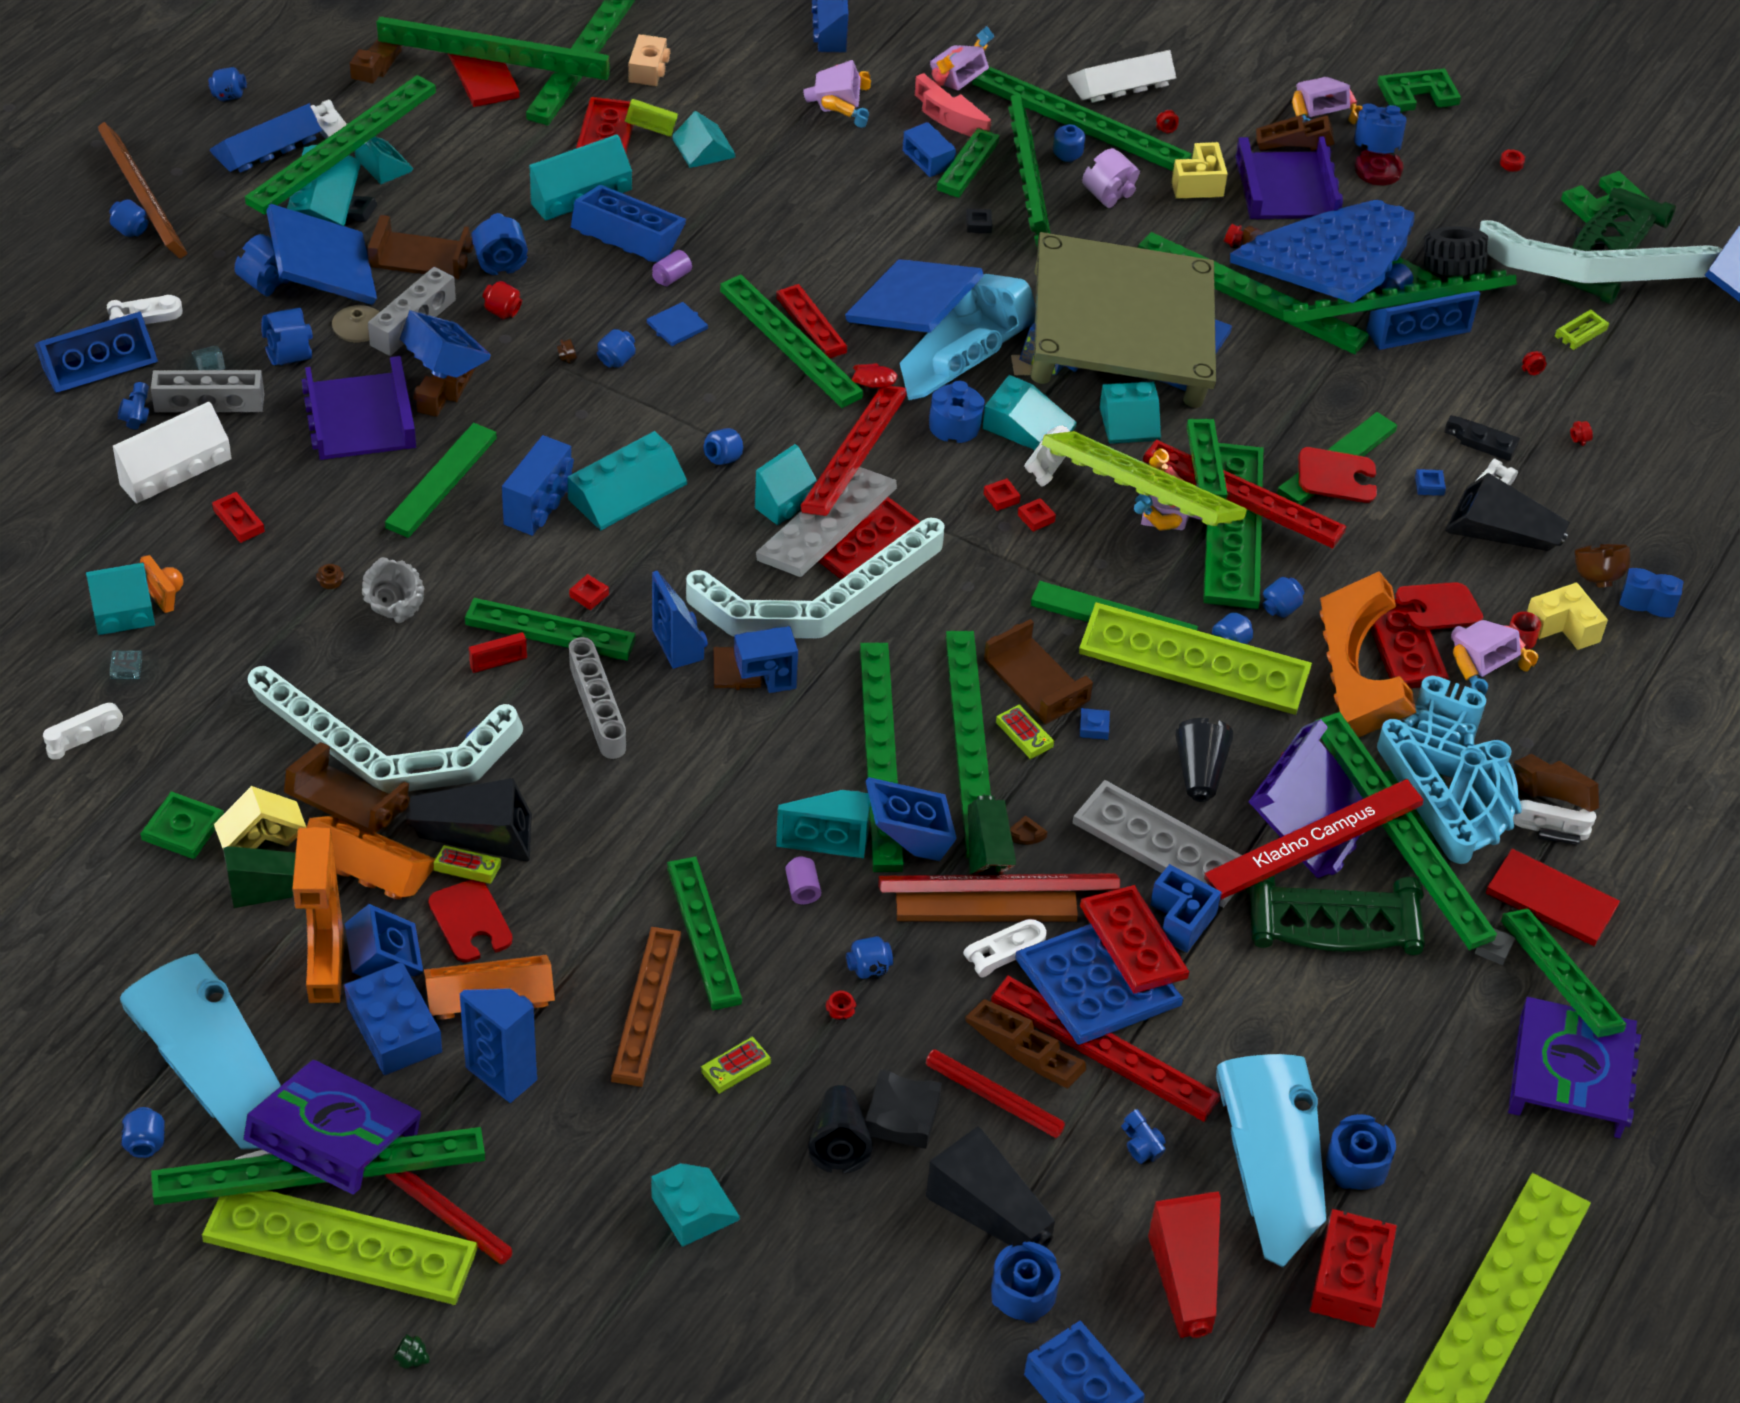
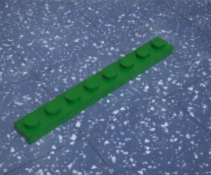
M740 274L720 284V292L841 408L863 398V390L744 276Z

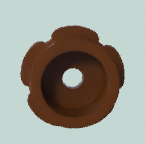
M561 339V345L557 346L561 361L567 359L568 364H571V360L577 359L571 339L565 341Z
M335 564L321 566L316 574L317 581L325 589L339 587L344 578L341 567Z

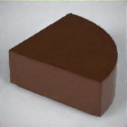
M1252 226L1244 228L1241 246L1255 240L1258 235H1264L1263 232Z
M1026 815L1010 828L1012 842L1018 844H1035L1047 838L1048 832Z

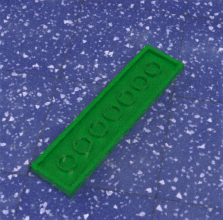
M1018 93L1011 95L1012 106H1008L1013 121L1011 122L1014 136H1017L1014 137L1017 152H1019L1017 153L1020 168L1022 167V169H1019L1022 182L1025 183V185H1022L1026 200L1028 199V201H1025L1029 216H1032L1028 220L1031 231L1035 234L1037 233L1034 238L1038 249L1040 232L1049 234L1051 232L1032 130L1021 95Z
M1218 443L1223 470L1263 488L1264 448ZM1247 510L1244 519L1232 521L1231 524L1219 523L1218 526L1206 524L1203 603L1259 608L1262 516Z

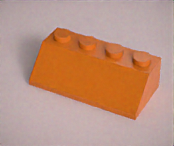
M334 816L309 818L306 828H331L336 874L346 877L352 875L359 878L358 882L361 885L370 888H376V886L385 890L384 894L388 897L401 900L402 897L415 895L434 870L435 858L378 833L371 835Z
M547 955L424 969L428 1009L432 1016L436 1015L437 1020L454 1018L455 1013L461 1012L460 993L463 990L512 989L519 996L527 997L534 1008L548 1006V1001H555L552 968Z

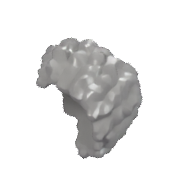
M382 557L373 563V566L363 576V600L371 605V609L374 612L387 618H394L395 622L399 624L413 617L414 613L419 610V606L424 599L423 580L419 578V573L411 564H406L403 560L396 562L395 560H388Z

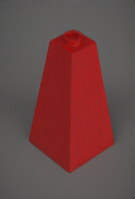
M1219 1191L1155 1202L1148 1238L1180 1338L1189 1336L1200 1338L1208 1333H1212L1217 1305L1221 1199Z

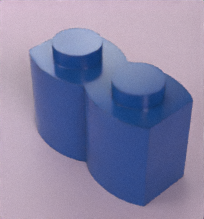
M1630 568L1621 591L1619 604L1630 610L1648 611L1659 617H1674L1682 594L1683 581L1672 575H1656L1645 569Z

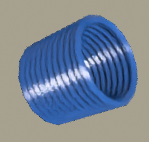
M1395 263L1392 265L1390 272L1386 271L1385 280L1379 285V289L1381 292L1385 288H1397V291L1404 290V285L1413 283V274L1406 265Z

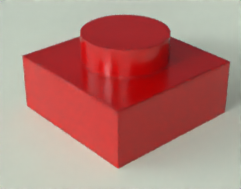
M1008 478L984 486L983 494L996 511L1020 503L1021 495Z
M1041 498L1018 508V516L1033 532L1055 522L1056 514Z
M587 574L569 589V595L573 600L592 610L609 595V587Z

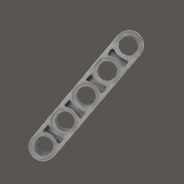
M576 638L569 644L571 673L600 752L606 758L617 759L623 756L626 751V728L594 643L588 638Z

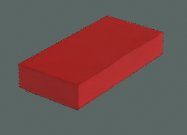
M523 632L469 647L470 667L473 673L527 658L526 637Z

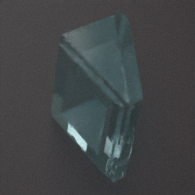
M216 345L191 352L198 370L225 369L222 351Z

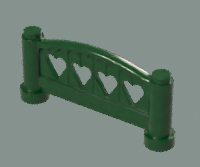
M1613 188L1608 198V201L1611 203L1602 208L1586 223L1575 239L1572 249L1592 251L1591 249L1595 247V243L1598 241L1605 243L1610 250L1637 249L1654 224L1663 228L1669 226L1676 206L1668 202L1662 204L1622 188ZM1623 211L1632 221L1616 222L1613 218L1617 217V212ZM1612 226L1616 228L1621 236L1605 237L1602 233L1606 232V227ZM1555 277L1560 282L1601 297L1602 302L1610 305L1616 300L1621 288V282L1581 283Z
M1274 875L1246 888L1250 896L1252 940L1255 946L1259 948L1270 947L1273 940H1280L1302 947L1326 951L1358 952L1402 946L1408 955H1418L1423 952L1425 942L1421 899L1424 896L1423 884L1418 878L1404 877L1396 880L1393 884V893L1275 887ZM1292 908L1305 925L1303 927H1296L1294 925L1285 927L1280 923V920L1288 909ZM1319 910H1322L1335 927L1332 929H1327L1324 926L1314 928L1310 925V921ZM1352 911L1362 923L1364 929L1356 930L1351 928L1345 930L1341 928L1340 923L1347 913ZM1378 913H1382L1394 927V931L1387 932L1384 929L1374 931L1370 928V924Z

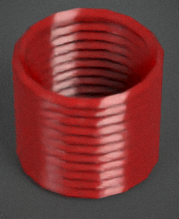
M1522 611L1512 616L1509 627L1519 631V637L1526 646L1524 648L1526 650H1530L1535 646L1541 629V621L1535 614Z

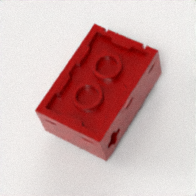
M1332 1209L1324 1238L1310 1312L1375 1328L1382 1307L1397 1225L1390 1223L1383 1225L1382 1221L1351 1213L1344 1215L1343 1211Z

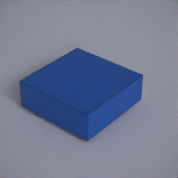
M1416 470L1415 479L1418 495H1445L1446 486L1443 470Z

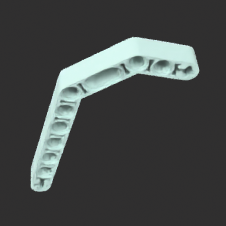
M1485 220L1481 221L1480 231L1488 235L1487 254L1503 265L1581 283L1706 277L1705 273L1722 250V248L1716 246L1581 251L1525 239L1496 221Z
M937 518L924 519L813 601L743 600L709 573L701 570L693 571L687 575L686 600L693 608L733 637L736 634L790 626L794 638H822L940 552L943 546L944 523Z
M259 666L251 670L248 675V683L259 701L316 744L322 742L329 745L330 754L370 785L388 794L404 781L409 783L408 791L476 782L523 732V725L516 709L509 704H503L496 707L458 747L386 756L270 668ZM471 762L468 766L463 767L466 763ZM442 766V768L436 771L410 774L417 769Z

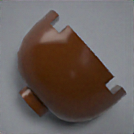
M1600 544V547L1592 549L1591 545L1575 549L1577 570L1585 580L1596 582V587L1613 586V581L1621 579L1629 569L1630 547H1627L1626 544Z

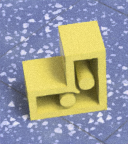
M1219 142L1195 143L1192 159L1175 160L1172 186L1176 198L1224 197L1227 170Z
M1577 582L1531 598L1527 612L1535 614L1541 621L1539 639L1563 632L1577 650L1601 642L1608 621Z
M253 786L214 824L222 848L232 846L256 849L265 839L289 846L297 838L298 828H306L297 801Z

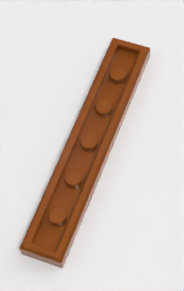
M1075 891L896 892L897 921L1022 922L1030 919L1039 922H1077L1078 917Z
M651 926L613 1067L611 1082L643 1087L681 940V931Z

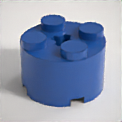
M1364 104L1358 115L1354 136L1355 144L1361 147V144L1367 145L1368 151L1376 153H1393L1395 148L1400 150L1407 121L1406 117L1400 113L1401 109L1393 105L1382 108L1373 104Z
M496 213L473 230L471 234L480 267L485 272L498 275L499 271H506L509 274L517 271L525 264L528 248L522 228L514 219L504 217L501 213Z
M259 234L242 248L245 250L242 258L238 256L235 262V273L237 276L266 297L270 296L280 284L290 282V280L279 277L272 237Z
M301 308L263 315L261 321L262 336L267 338L269 346H266L265 349L273 365H283L312 359V352L308 341L313 338L310 324L304 323Z
M955 381L953 384L940 387L932 394L929 414L930 431L940 440L947 442L948 439L957 440L956 443L972 440L978 435L981 427L984 399L976 390L968 387L964 381Z
M1368 1115L1348 1116L1334 1129L1326 1154V1164L1339 1187L1343 1189L1366 1190L1381 1186L1385 1182L1395 1154L1396 1140L1391 1129L1386 1125L1383 1127L1375 1122L1376 1118Z
M1023 1242V1245L1015 1247L1010 1245L1004 1248L997 1256L991 1284V1298L993 1304L1004 1314L1015 1319L1024 1320L1027 1323H1034L1048 1313L1055 1304L1060 1281V1269L1054 1254L1049 1249L1037 1243Z

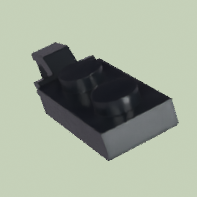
M1450 415L1444 432L1461 440L1460 444L1507 461L1511 460L1520 440L1519 437Z

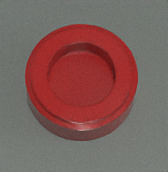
M1513 149L1504 151L1500 158L1501 167L1512 172L1520 171L1525 162V156L1520 151Z

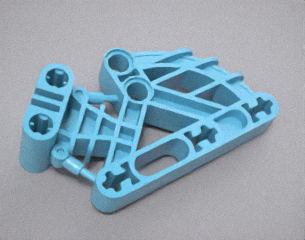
M1428 676L1422 681L1415 704L1417 713L1408 716L1403 722L1397 719L1385 721L1377 742V749L1398 782L1408 779L1424 799L1423 806L1416 808L1446 856L1454 863L1465 864L1470 861L1474 851L1488 844H1499L1500 835L1505 830L1509 831L1514 828V815L1522 812L1518 798L1516 777L1509 763L1511 748L1507 743L1500 740H1492L1474 745V739L1486 705V698L1481 692L1465 686L1458 701L1455 700L1459 688L1458 683L1455 684L1451 696L1447 697L1451 681L1437 676ZM1438 773L1453 778L1449 789ZM1464 809H1465V811L1467 812V814L1469 815V817L1471 818L1470 821L1468 820V818L1466 817L1465 813L1463 812Z

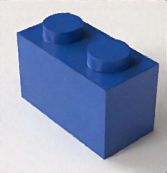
M928 122L904 131L902 151L929 177L945 172L954 161L956 156L955 147Z

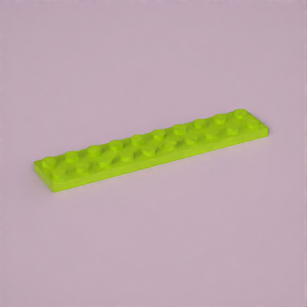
M1534 1173L1531 1174L1405 1403H1485L1586 1215L1591 1202Z

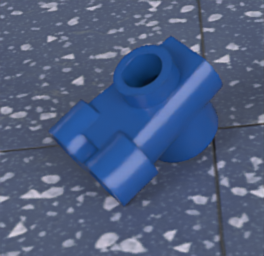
M143 382L134 384V392L130 393L129 400L122 399L117 419L126 421V426L130 429H138L140 424H145L148 418L149 408L144 406L149 386Z
M1138 1109L1127 1115L1121 1127L1129 1138H1132L1127 1142L1130 1154L1140 1164L1148 1159L1154 1162L1165 1151L1163 1146L1166 1143L1164 1136L1157 1128L1151 1130L1146 1123L1147 1120Z

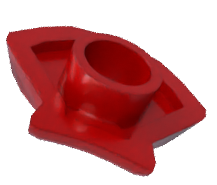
M877 363L857 364L853 367L856 372L851 380L869 388H879L893 385L898 375L893 369L879 366Z

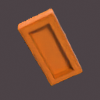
M151 555L141 557L140 563L144 562L150 595L164 613L174 611L176 592L180 591L184 582L182 573L174 567H165L161 570Z

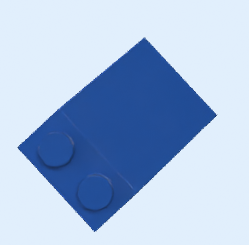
M658 571L652 572V630L672 669L704 660V648L708 646L705 633L697 628L695 614L692 611H688L684 601Z
M868 777L866 785L876 826L914 856L940 861L957 839L946 795Z

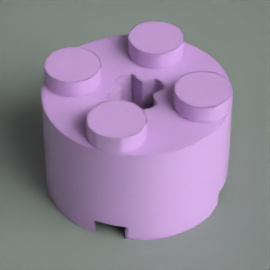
M1111 148L1099 154L1094 159L1096 162L1094 167L1091 169L1088 166L1083 175V185L1103 205L1111 208L1118 199L1122 197L1129 198L1136 190L1134 184L1140 171L1121 152Z

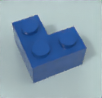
M790 626L734 635V656L741 679L764 676L769 693L796 689L798 649Z
M1171 864L1167 866L1154 883L1150 905L1167 914L1164 920L1163 931L1173 946L1186 953L1190 950L1217 914L1221 891Z

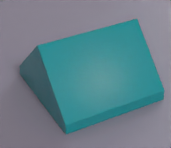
M694 111L672 135L673 141L689 168L735 158V152L719 126L697 111Z
M377 136L355 150V158L360 161L380 184L408 174L413 170V167L388 141Z

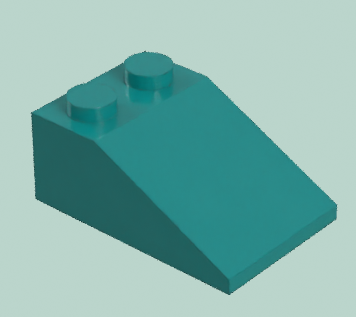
M1008 375L985 405L983 429L1036 450L1044 435L1051 429L1064 426L1071 432L1076 427L1077 422L1033 384Z
M839 790L780 804L777 815L776 847L864 858L870 821L871 802L869 794L860 791Z

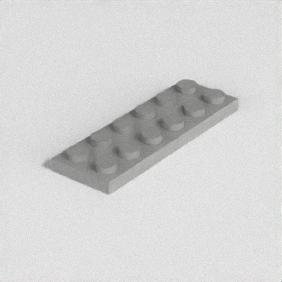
M859 467L827 516L806 514L801 511L756 551L757 561L802 577L897 489L896 480Z
M1106 780L1101 783L1073 817V824L1160 873H1163L1167 866L1171 864L1206 884L1207 882L1204 879L1206 872L1242 856ZM1233 895L1220 900L1219 906L1224 908Z

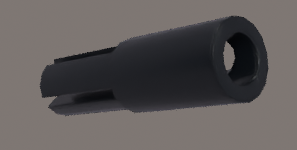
M1542 827L1539 829L1538 839L1579 845L1580 835Z

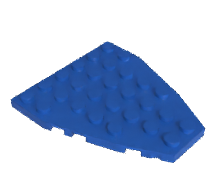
M1372 200L1335 211H1328L1263 233L1264 235L1256 236L1255 240L1242 245L1230 254V263L1353 303L1383 283L1386 271H1391L1392 262L1398 260L1407 245V236L1410 235L1411 227L1414 223V212L1405 210L1401 206L1386 204L1381 200Z

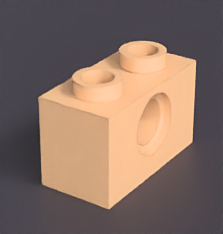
M638 35L629 61L630 83L657 86L659 78L664 77L665 63H668L670 58V49L666 48L667 38Z

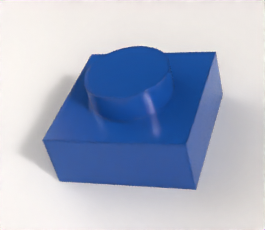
M1081 708L1079 737L1108 740L1110 711Z

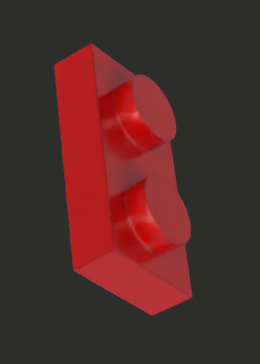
M237 492L212 502L213 511L240 543L265 532L262 521Z

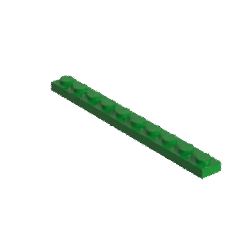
M604 0L571 49L599 53L635 0ZM554 71L526 111V120L549 126L583 76Z
M379 16L376 22L379 42L608 80L610 75L609 55L381 16Z
M990 66L972 81L973 85L1010 101L1011 95L1020 93L1025 108L1065 125H1074L1087 135H1091L1108 144L1158 164L1170 171L1174 170L1175 160L1191 159L1192 153Z
M416 75L245 196L246 205L263 215L267 214L266 209L269 204L278 206L434 95L436 93V85Z
M1150 232L1138 245V248L1208 259L1153 232ZM1214 261V289L1354 355L1367 342L1369 333L1333 316L1297 323L1285 321L1283 310L1293 309V304L1302 302Z
M1506 269L1492 270L1491 275L1475 273L1469 275L1468 279L1450 277L1448 282L1441 283L1440 280L1427 281L1426 286L1419 287V284L1404 285V290L1397 291V288L1382 289L1380 294L1368 292L1353 303L1339 298L1338 301L1331 302L1330 299L1316 300L1315 305L1308 306V303L1293 304V309L1283 310L1284 320L1297 323L1461 293L1517 285L1516 274L1506 273Z
M946 631L945 640L966 859H969L968 805L976 800L978 796L991 795L974 631Z
M860 643L867 778L870 777L898 784L888 643ZM871 806L870 833L873 872H903L902 846L876 826Z
M1340 712L1320 718L1328 727L1321 737L1322 741L1363 799L1392 786ZM1411 811L1382 824L1387 834L1466 947L1472 950L1494 941L1497 933Z
M481 1127L397 1138L364 1168L363 1177L485 1161ZM273 1154L151 1170L154 1205L327 1182Z

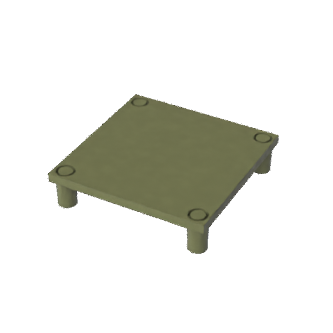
M1040 232L1038 256L1034 270L1037 276L1034 362L1030 374L1031 378L1037 383H1048L1051 380L1055 364L1184 384L1187 385L1183 397L1184 403L1192 408L1201 407L1208 389H1214L1216 384L1214 260Z

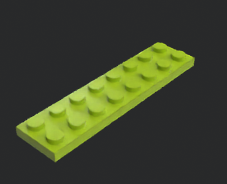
M1075 431L1046 434L1043 437L1041 445L1051 449L1050 452L1052 454L1062 457L1067 456L1072 459V463L1079 466H1089L1098 475H1109L1115 478L1114 482L1120 485H1131L1136 488V492L1139 494L1155 496L1161 504L1177 506L1180 508L1179 511L1181 513L1201 517L1202 522L1207 525L1231 524L1232 521L1242 520L1245 517L1246 508Z
M1097 602L1093 608L1079 648V654L1293 715L1297 714L1312 665L1311 662Z
M268 1190L220 1196L202 1234L203 1242L452 1305H456L477 1252V1242Z

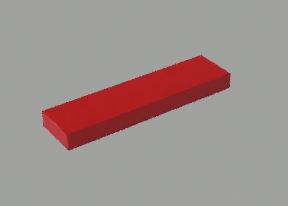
M799 284L776 291L777 300L804 335L829 359L847 353L845 342Z

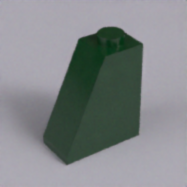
M992 795L978 796L976 800L968 805L970 875H1001L1016 865L1005 800H995V796Z
M232 846L223 847L234 908L294 897L293 878L296 853Z

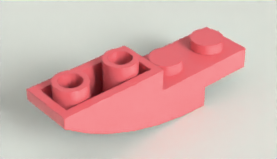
M924 73L916 76L915 96L923 102L922 112L945 127L970 137L977 128L990 132L991 119L975 107L973 103L969 102L962 95L953 98Z

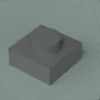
M1494 929L1497 933L1495 940L1477 947L1475 954L1504 965L1515 937Z

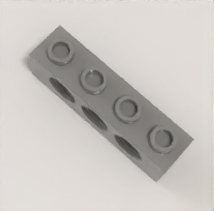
M436 267L429 270L368 322L370 346L389 356L395 353L404 345L400 340V336L409 310L437 317L456 300L454 276Z
M153 370L151 394L154 412H187L207 402L212 404L215 412H263L264 387L261 370Z

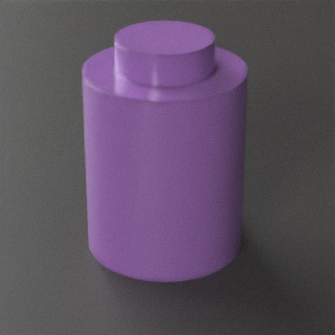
M676 250L653 265V278L658 284L669 286L692 270V263L685 252Z
M802 856L792 859L785 868L792 900L797 904H809L816 901L821 896V889L814 861Z

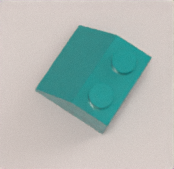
M1154 382L1104 384L1102 386L1099 408L1109 444L1161 440L1159 398Z
M796 444L756 470L755 509L776 525L792 518L796 512L801 510L802 502L817 482L804 455Z
M144 562L86 572L98 635L155 625Z
M680 1163L651 1176L652 1199L682 1247L740 1220L737 1211L711 1170L707 1167Z

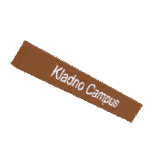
M103 122L98 126V130L165 246L178 258L182 259L188 254L121 138L110 126Z

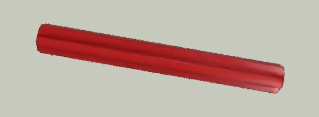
M933 1049L926 1059L928 1067L1055 1138H1058L1063 1132L1065 1122L936 1049Z
M413 1172L385 1174L389 1180L466 1239L477 1242V1247L496 1262L505 1264L511 1258L512 1248Z

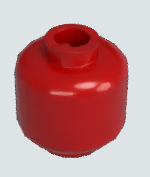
M498 281L493 286L489 284L482 295V298L485 299V309L501 319H506L509 316L514 317L522 305L519 290L503 281Z

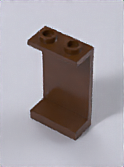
M380 215L368 245V258L370 267L426 274L433 267H436L454 276V279H459L462 269L466 270L468 253H472L474 245L472 238H470L469 227L464 226L460 240L456 241L391 232L390 216Z
M1029 619L986 641L984 661L1046 725L1089 702L1093 682L1087 676L1074 681L1032 638L1034 622Z
M322 742L318 743L286 768L284 793L371 835H374L382 827H386L396 815L403 813L409 804V783L404 781L390 794L329 766L330 746Z

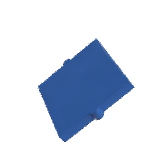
M684 302L647 319V324L657 332V336H661L670 346H674L708 329V325L698 316V312L691 310Z

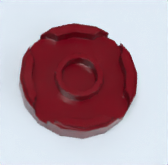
M1365 150L1361 152L1360 156H1357L1355 161V172L1358 177L1367 183L1379 186L1391 185L1399 181L1404 169L1402 160L1396 154L1393 156L1389 153H1376Z

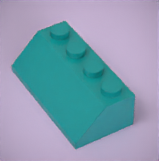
M617 134L529 165L531 204L545 221L573 211L575 200L599 185L620 193L632 190V169L621 139Z
M317 145L304 147L302 156ZM348 155L290 196L287 209L345 226L350 201L361 165L360 161Z
M654 431L568 476V500L601 531L687 485V479L672 447Z

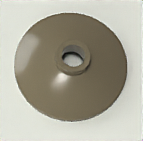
M365 305L346 307L334 316L332 320L333 331L339 338L348 342L369 341L368 322L379 311Z

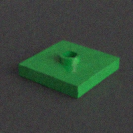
M171 791L140 833L141 840L195 859L216 830L214 824L224 815V810Z

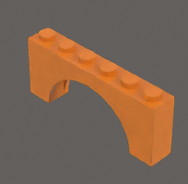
M1379 571L1321 597L1322 610H1320V617L1326 629L1323 631V635L1329 646L1327 657L1333 669L1330 676L1337 692L1334 694V699L1340 709V713L1359 738L1382 728L1383 723L1389 719L1401 720L1417 713L1413 691L1400 676L1388 680H1371L1361 676L1359 670V651L1365 635L1382 615L1396 607L1390 583Z
M298 828L293 896L295 909H306L308 943L306 987L309 1003H340L345 939L331 828Z

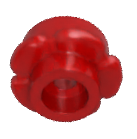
M1166 110L1157 116L1156 127L1164 133H1172L1178 127L1179 118L1175 115L1174 111Z
M1231 224L1226 233L1224 242L1229 244L1230 248L1234 244L1239 246L1242 241L1243 231H1241V225Z
M1540 351L1526 354L1522 361L1523 371H1527L1530 375H1538L1546 368L1545 356Z
M1587 421L1573 423V427L1570 429L1573 442H1579L1581 446H1585L1586 442L1593 439L1590 424Z
M846 991L834 992L826 1002V1010L830 1012L829 1015L834 1019H848L855 1013L856 1002L852 995Z

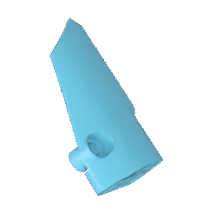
M984 274L981 280L931 333L928 332L900 362L908 400L929 395L995 354L1001 348L1002 343L1035 323L1036 305L1029 284L1019 278Z
M192 954L163 965L128 987L120 996L123 1009L142 1032L146 1031L157 1044L163 1058L205 1110L219 1121L241 1149H261L243 1140L247 1114L281 1085L233 1001L226 984L217 978L198 954ZM214 993L223 994V998L218 1002L208 1001L209 996Z
M1268 1054L1226 1060L1218 1064L1216 1079L1223 1106L1226 1105L1232 1125L1231 1136L1249 1210L1251 1216H1254L1264 1258L1284 1267L1305 1242L1326 1222L1317 1113L1318 1098L1313 1091L1306 1061L1302 1056ZM1298 1101H1305L1311 1108L1301 1111L1294 1104Z

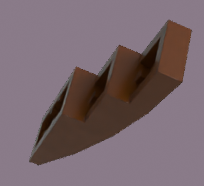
M983 999L965 1017L966 1022L1012 1058L1066 1089L1086 1071L1084 1060L1060 1050L1059 1041L1034 1030L1032 1020L993 1002Z

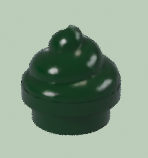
M406 1334L393 1356V1359L399 1362L398 1366L404 1369H409L412 1366L419 1367L422 1364H428L430 1361L425 1344L416 1335L411 1337Z

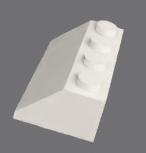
M1168 50L1086 68L1067 77L1081 100L1091 99V103L1105 100L1104 95L1112 94V97L1116 98L1127 95L1126 91L1133 89L1134 93L1148 90L1147 86L1153 84L1155 88L1168 86V81L1175 79L1176 74L1171 52Z
M210 402L113 445L119 484L136 504L231 459L229 439Z

